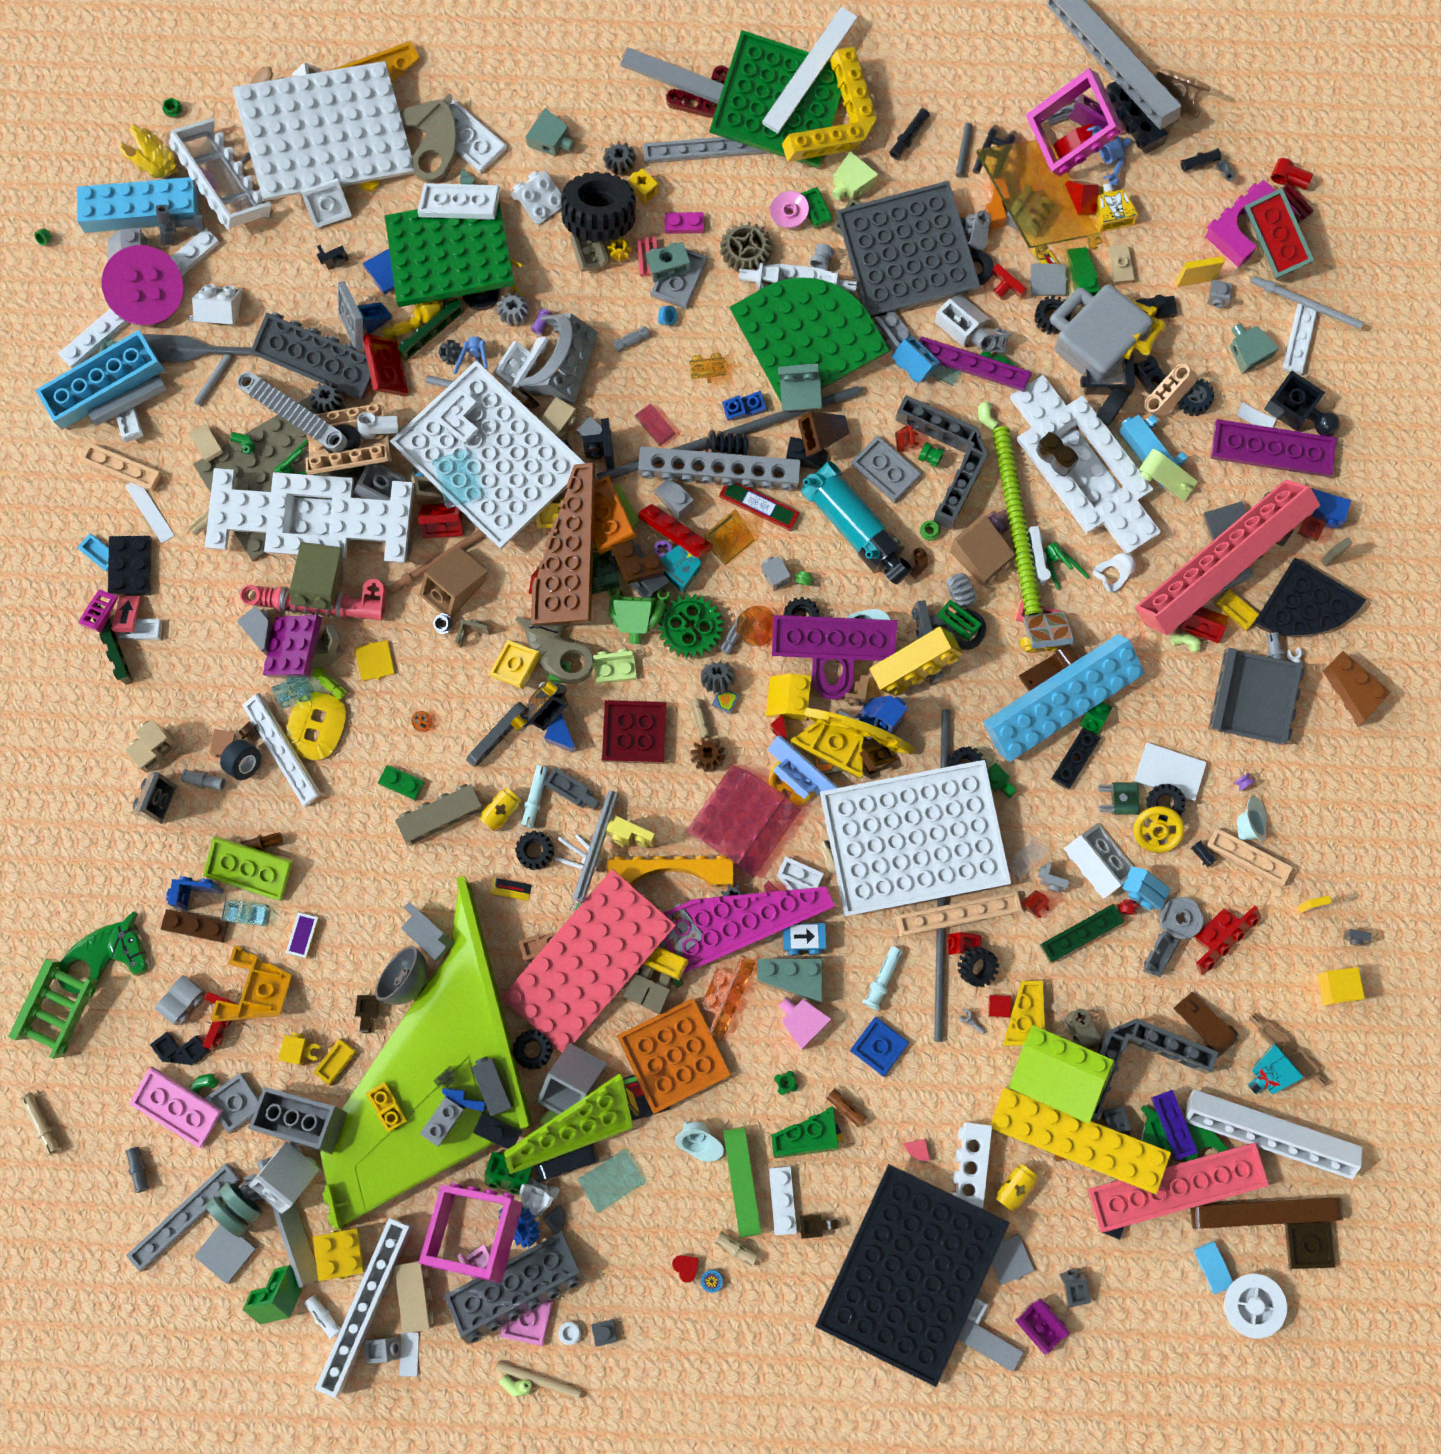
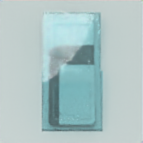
M225 900L221 921L266 927L270 906Z

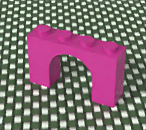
M1264 179L1259 184L1254 183L1248 189V193L1245 196L1241 195L1234 202L1232 208L1227 207L1222 212L1220 219H1214L1207 226L1208 231L1205 237L1238 268L1253 255L1257 246L1239 230L1237 218L1246 214L1245 205L1276 191ZM1290 204L1295 216L1297 209Z

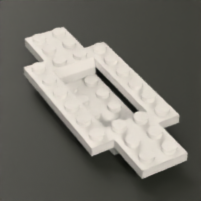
M1042 375L1029 383L1024 392L1018 390L1010 396V400L1031 426V429L1017 437V441L1086 534L1100 525H1104L1124 553L1130 554L1161 533L1138 502L1150 494L1153 488L1146 479L1140 476L1141 472L1102 420L1096 417V412L1083 395L1066 406L1045 376ZM1076 425H1078V427L1081 429V431L1084 433V435L1087 437V439L1090 441V443L1093 445V447L1096 449V451L1099 453V455L1102 457V459L1105 461V463L1108 465V467L1111 469V471L1123 485V488H1121L1118 485V483L1115 481V479L1112 477V475L1109 473V471L1106 469V467L1103 465V463L1100 461V459L1097 457V455L1094 453V451L1091 449V447L1088 445V443L1076 429ZM1048 432L1056 434L1065 446L1072 448L1078 455L1079 459L1075 468L1066 477L1057 474L1051 467V464L1043 461L1036 453L1039 441Z

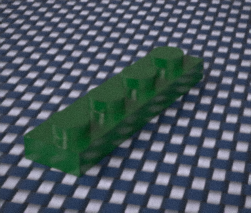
M458 298L448 302L444 309L424 326L418 327L410 338L404 339L398 347L401 356L407 361L464 313L465 310L462 302Z
M97 611L94 612V614L100 616L101 614ZM108 618L99 636L102 643L107 645L108 651H106V655L109 661L113 662L115 666L113 669L114 676L124 684H129L133 682L115 632L112 630L111 621Z
M1112 904L1041 943L1040 947L1048 961L1052 963L1124 923L1115 905Z

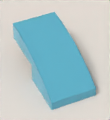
M1211 1241L1194 1249L1198 1264L1205 1274L1211 1292L1215 1295L1228 1289L1233 1281L1215 1242Z

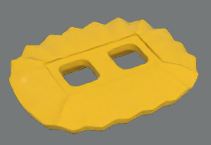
M317 691L306 693L302 698L298 699L296 706L292 709V713L289 716L285 734L298 756L310 760H321L334 751L345 724L346 710L344 704L334 696ZM315 710L326 712L323 722L320 723L312 720ZM308 729L319 731L315 742L305 739Z

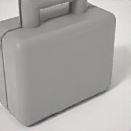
M1109 284L1105 285L1095 296L1082 287L1077 288L1050 317L1051 324L1060 330L1054 351L1083 376L1087 369L1090 372V381L1093 384H1103L1123 363L1125 359L1123 356L1136 343V339L1132 335L1140 333L1138 340L1143 341L1153 324L1152 318ZM1080 303L1085 305L1070 322L1065 319Z

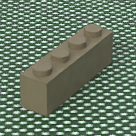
M464 784L457 787L456 791L451 794L444 793L438 796L437 800L432 803L425 802L419 805L418 809L413 812L406 811L400 814L399 818L395 821L405 843L409 846L483 811L484 808L472 784Z

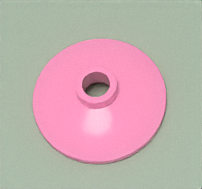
M786 191L779 194L772 201L770 207L773 221L783 228L799 226L805 221L809 212L806 198L795 191ZM793 211V214L788 215L787 212Z

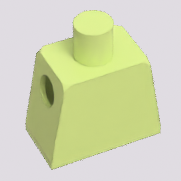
M850 152L834 173L833 185L835 188L831 191V194L836 200H840L844 195L849 199H856L877 184L878 174L855 154Z

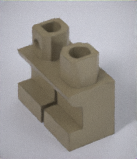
M643 965L639 973L635 974L623 997L640 1006L643 1004L644 1008L661 1014L671 992L669 988L672 978L661 974L657 983L650 981L654 969Z

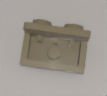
M572 234L570 240L580 271H601L608 262V253L605 251L603 241H598V243H594L591 240L584 241L581 237L577 238Z

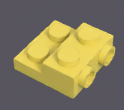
M616 816L614 821L610 820L606 829L607 835L611 836L614 840L613 842L621 847H625V845L631 847L634 840L637 845L645 849L648 846L653 848L656 843L654 833Z

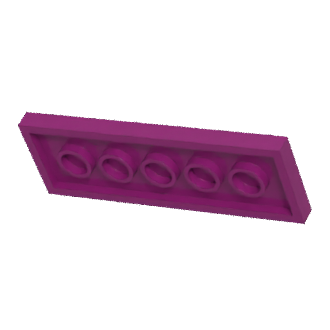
M1216 419L1210 459L1330 478L1333 473L1336 437Z

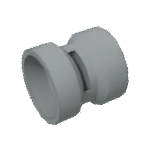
M818 243L815 248V255L810 260L811 266L827 270L830 265L829 260L834 255V249L827 244Z

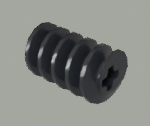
M710 430L707 435L705 450L708 452L711 449L713 453H716L718 450L719 453L726 451L727 454H732L733 452L737 455H747L749 441L745 434L739 437L737 433H734L731 437L730 432H726L723 436L722 431H718L715 434L714 430Z

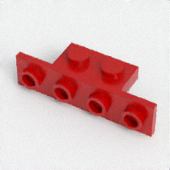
M1254 905L1241 919H1238L1223 908L1195 936L1196 941L1209 950L1196 962L1201 975L1212 970L1216 962L1222 956H1226L1230 948L1236 942L1241 941L1251 927L1253 928L1259 923L1261 916L1258 907Z

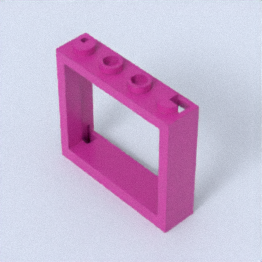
M1090 68L1026 114L1051 172L1060 177L1065 173H1069L1076 165L1085 162L1090 155L1099 152L1104 145L1116 140V137L1125 131L1098 73ZM1092 87L1109 125L1057 161L1041 123Z
M451 1182L450 1186L441 1184L419 1264L502 1283L523 1203L514 1200L515 1195L503 1193V1196H497L498 1192L485 1189V1193L480 1192L481 1189L472 1186L463 1189V1185ZM455 1195L504 1205L486 1269L438 1258Z

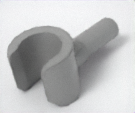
M963 1009L969 1017L962 1019L958 1015L959 1021L965 1024L968 1023L979 1033L983 1034L985 1030L971 1018L970 1011Z

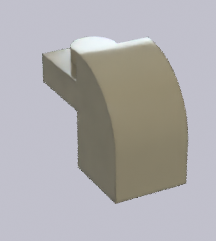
M334 624L326 625L321 639L317 640L311 668L328 666L341 657L343 653L339 645L341 636L336 631Z

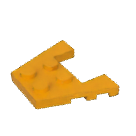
M234 945L229 965L249 969L250 971L239 1004L216 1000L211 1021L281 1016L292 975L270 963L267 964L259 960L256 955L248 954L241 947Z

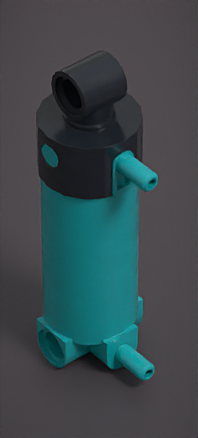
M827 461L817 473L810 474L803 480L804 486L801 492L809 502H814L873 573L876 574L885 569L886 577L892 583L898 585L913 571L911 565L900 556L905 546L842 477L843 472L833 462Z

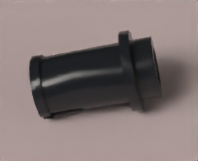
M1202 840L1191 847V850L1203 862L1202 865H1206L1207 868L1217 861L1216 854H1212L1203 844Z

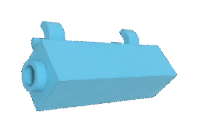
M1138 414L1134 418L1130 416L1122 422L1119 433L1142 463L1152 449L1159 451L1179 467L1188 459L1184 452L1173 458L1151 431L1159 421L1155 415L1150 416L1144 421Z

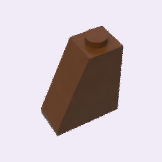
M810 411L798 419L807 457L813 456L850 434L845 415Z

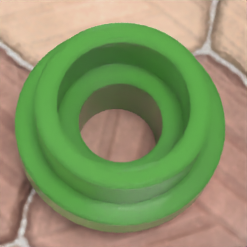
M925 521L920 527V535L925 540H935L940 534V527L934 521ZM927 529H932V530H933V533H932V534H928V533L926 532V530H927Z
M800 571L799 574L794 576L796 578L795 583L811 586L815 579L811 577V573Z

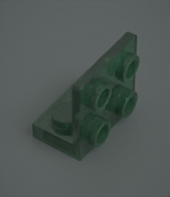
M610 550L601 555L599 552L593 553L592 595L608 591L609 589L620 588L615 567L608 560L611 554Z

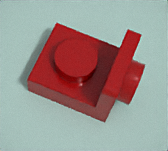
M963 932L949 934L947 941L948 955H965L963 952L965 950L969 951L970 947H981L982 935Z

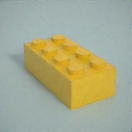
M938 627L869 669L880 690L893 696H899L905 693L906 688L911 685L915 686L924 681L923 678L928 675L939 673L945 665L956 663L959 657L964 654L953 633Z

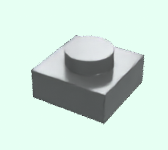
M1349 929L1344 931L1343 940L1350 941V944L1354 946H1363V944L1371 942L1372 933Z
M613 1319L591 1324L595 1347L618 1342Z

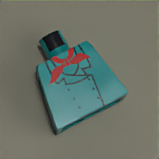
M1274 1042L1251 1068L1257 1077L1247 1085L1255 1094H1258L1265 1087L1271 1094H1275L1301 1080L1303 1074Z

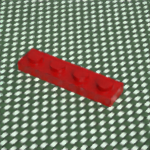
M650 504L639 511V519L699 559L711 551L713 544L654 504Z

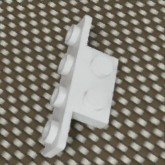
M547 337L537 338L530 351L517 341H513L493 374L507 384L506 389L510 393L512 387L518 388L520 380L526 378L527 373L535 367L536 359L547 348L546 343L549 340Z

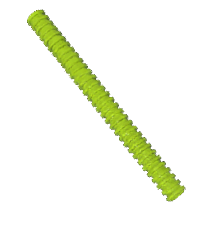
M1000 426L995 428L992 434L994 435L993 440L995 441L994 446L997 452L996 457L998 458L1000 479L1003 481L1001 485L1003 487L1005 504H1007L1006 510H1008L1010 533H1012L1011 538L1013 539L1012 544L1014 545L1016 568L1019 574V585L1022 586L1020 588L1021 592H1023L1021 596L1024 598L1022 602L1025 604V616L1040 615L1043 613V609L1041 608L1040 591H1038L1034 561H1032L1033 555H1031L1032 550L1030 549L1028 526L1025 520V509L1022 508L1024 503L1021 502L1023 498L1021 496L1019 479H1017L1018 474L1016 473L1015 456H1013L1012 439H1010V428Z

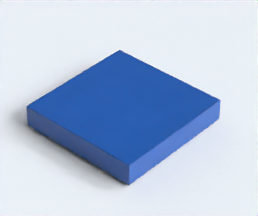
M875 1016L850 1049V1052L884 1077L909 1042Z

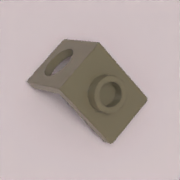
M462 619L455 643L457 647L461 648L466 629L490 635V628L476 619H471V621Z

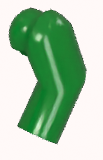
M237 432L231 433L230 441L240 443L244 454H252L254 452L255 445L249 435Z

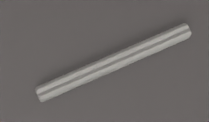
M609 791L606 795L574 892L573 899L580 903L586 898L607 834L606 829L619 794L614 791Z

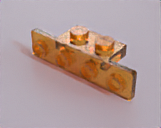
M741 956L734 974L716 969L700 1006L703 1010L716 1014L709 1034L719 1040L723 1039L728 1030V1025L736 1011L737 1003L753 971L755 962L746 956Z

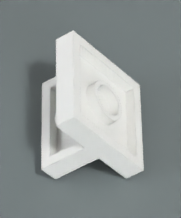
M338 178L301 191L315 228L352 216Z

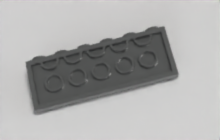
M266 312L251 348V354L321 384H324L325 380L328 381L329 385L334 382L337 388H341L343 393L362 401L371 379L366 352L364 354L358 352L349 343L344 346L339 343V339L328 335L325 338L320 335V331L314 328L304 329L302 328L303 324L295 320H291V322L283 320L284 316L273 312L271 315Z
M560 1232L508 1260L502 1283L477 1278L444 1296L460 1337L467 1344L478 1342L482 1336L490 1332L498 1331L502 1325L518 1320L522 1314L538 1309L542 1303L558 1298L564 1291L578 1287L585 1278L579 1270L564 1234Z

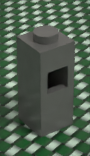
M488 1056L476 1060V1065L471 1068L490 1116L514 1107L495 1058L488 1059Z

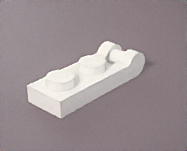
M1033 526L1028 529V537L1030 538L1031 555H1033L1032 561H1034L1037 585L1043 586L1050 578L1051 573L1045 566L1046 553L1042 549V533H1039L1038 526Z

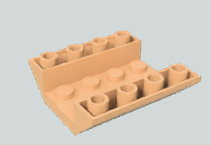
M383 403L315 414L333 427L349 425L357 431V417L359 414L369 412L375 415V417L386 416ZM306 434L309 441V457L306 458L307 475L391 461L389 434H376L374 438L368 440L360 438L361 444L358 449L331 454L327 452L325 446Z

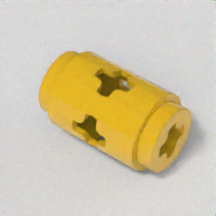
M506 787L504 790H500L491 804L489 803L481 812L482 815L479 819L495 832L520 807L519 804L522 800ZM497 804L500 806L504 804L505 814L500 813L497 815L495 813L497 811L495 806Z
M1020 1164L1019 1167L1014 1168L1001 1186L995 1199L1014 1212L1016 1208L1019 1209L1035 1187L1038 1176L1026 1166ZM1016 1185L1020 1187L1018 1191L1015 1189Z

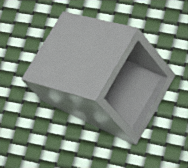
M569 1043L549 1071L537 1103L557 1114H561L593 1092L607 1063Z

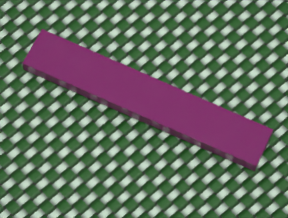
M922 336L919 340L941 362L940 365L1022 392L1025 391L1032 376L1030 371Z

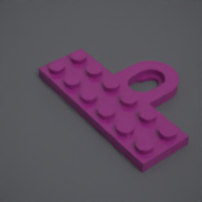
M773 615L772 656L813 658L812 684L815 691L823 698L830 700L839 699L845 696V693H848L852 687L854 660L883 661L896 653L897 620ZM829 659H836L843 665V672L839 677L838 683L835 685L828 684L823 673V665Z

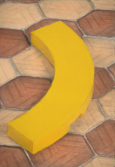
M806 708L804 713L814 723L852 729L851 732L867 738L871 736L880 744L896 753L913 754L915 747L903 739L868 723L836 713Z

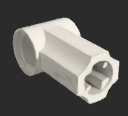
M364 412L357 417L358 433L362 439H372L376 434L398 433L397 416L375 417L372 413Z

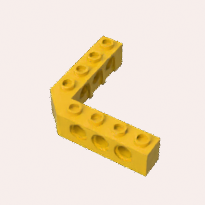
M855 47L837 49L830 59L832 70L835 71L838 80V89L841 90L844 100L843 106L846 107L849 116V124L789 134L782 143L787 162L857 150L868 135L876 120V116Z

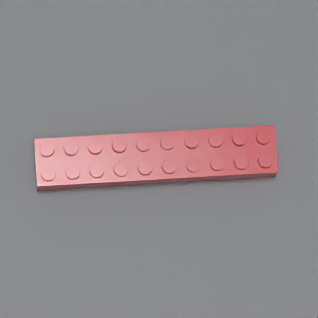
M1286 479L1134 607L1145 626L1165 635L1174 632L1181 623L1188 620L1200 607L1205 606L1208 600L1215 594L1220 593L1241 572L1252 566L1255 560L1261 555L1266 554L1275 543L1281 541L1302 520L1314 513V510L1320 504L1311 487Z

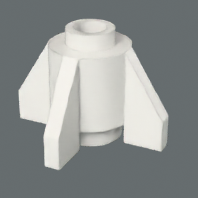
M530 1176L528 1184H522L519 1191L524 1209L529 1208L530 1212L536 1217L537 1215H542L558 1196L560 1189L558 1187H548L545 1184L539 1183L533 1176Z

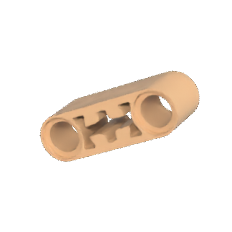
M1186 364L1177 365L1146 399V410L1157 418L1165 417L1196 383L1197 374Z

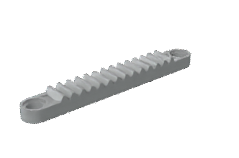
M249 371L242 373L237 379V386L243 392L332 452H340L346 447L347 438L344 434L266 381H263ZM251 379V383L245 386L246 381ZM339 437V442L336 445H332L333 440Z

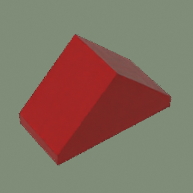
M1066 181L1065 186L1077 214L1094 215L1099 184L1086 181Z

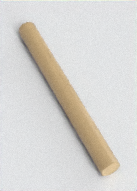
M500 1361L497 1362L495 1368L497 1371L523 1380H529L531 1383L579 1399L582 1391Z

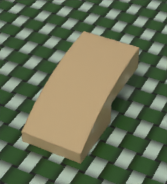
M207 424L189 433L206 463L223 453Z

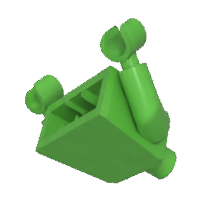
M617 588L616 595H613V590L609 589L608 595L611 599L609 600L608 615L614 625L618 627L619 632L629 633L630 644H641V633H648L656 627L663 615L665 603L670 600L671 596L668 591L667 596L662 598V590H659L657 592L659 600L656 601V598L624 597L619 588Z

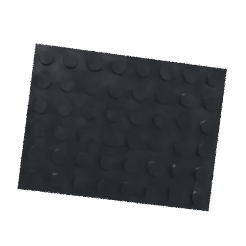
M888 1163L815 1327L937 1387L1010 1222Z

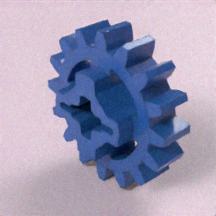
M522 1206L513 1239L517 1246L521 1244L523 1248L532 1246L540 1238L538 1234L541 1233V1230L537 1228L540 1225L539 1222L534 1220L536 1216L530 1212L529 1208L524 1209V1206Z

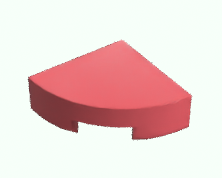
M925 1139L903 1143L906 1151L913 1158L920 1161H930Z

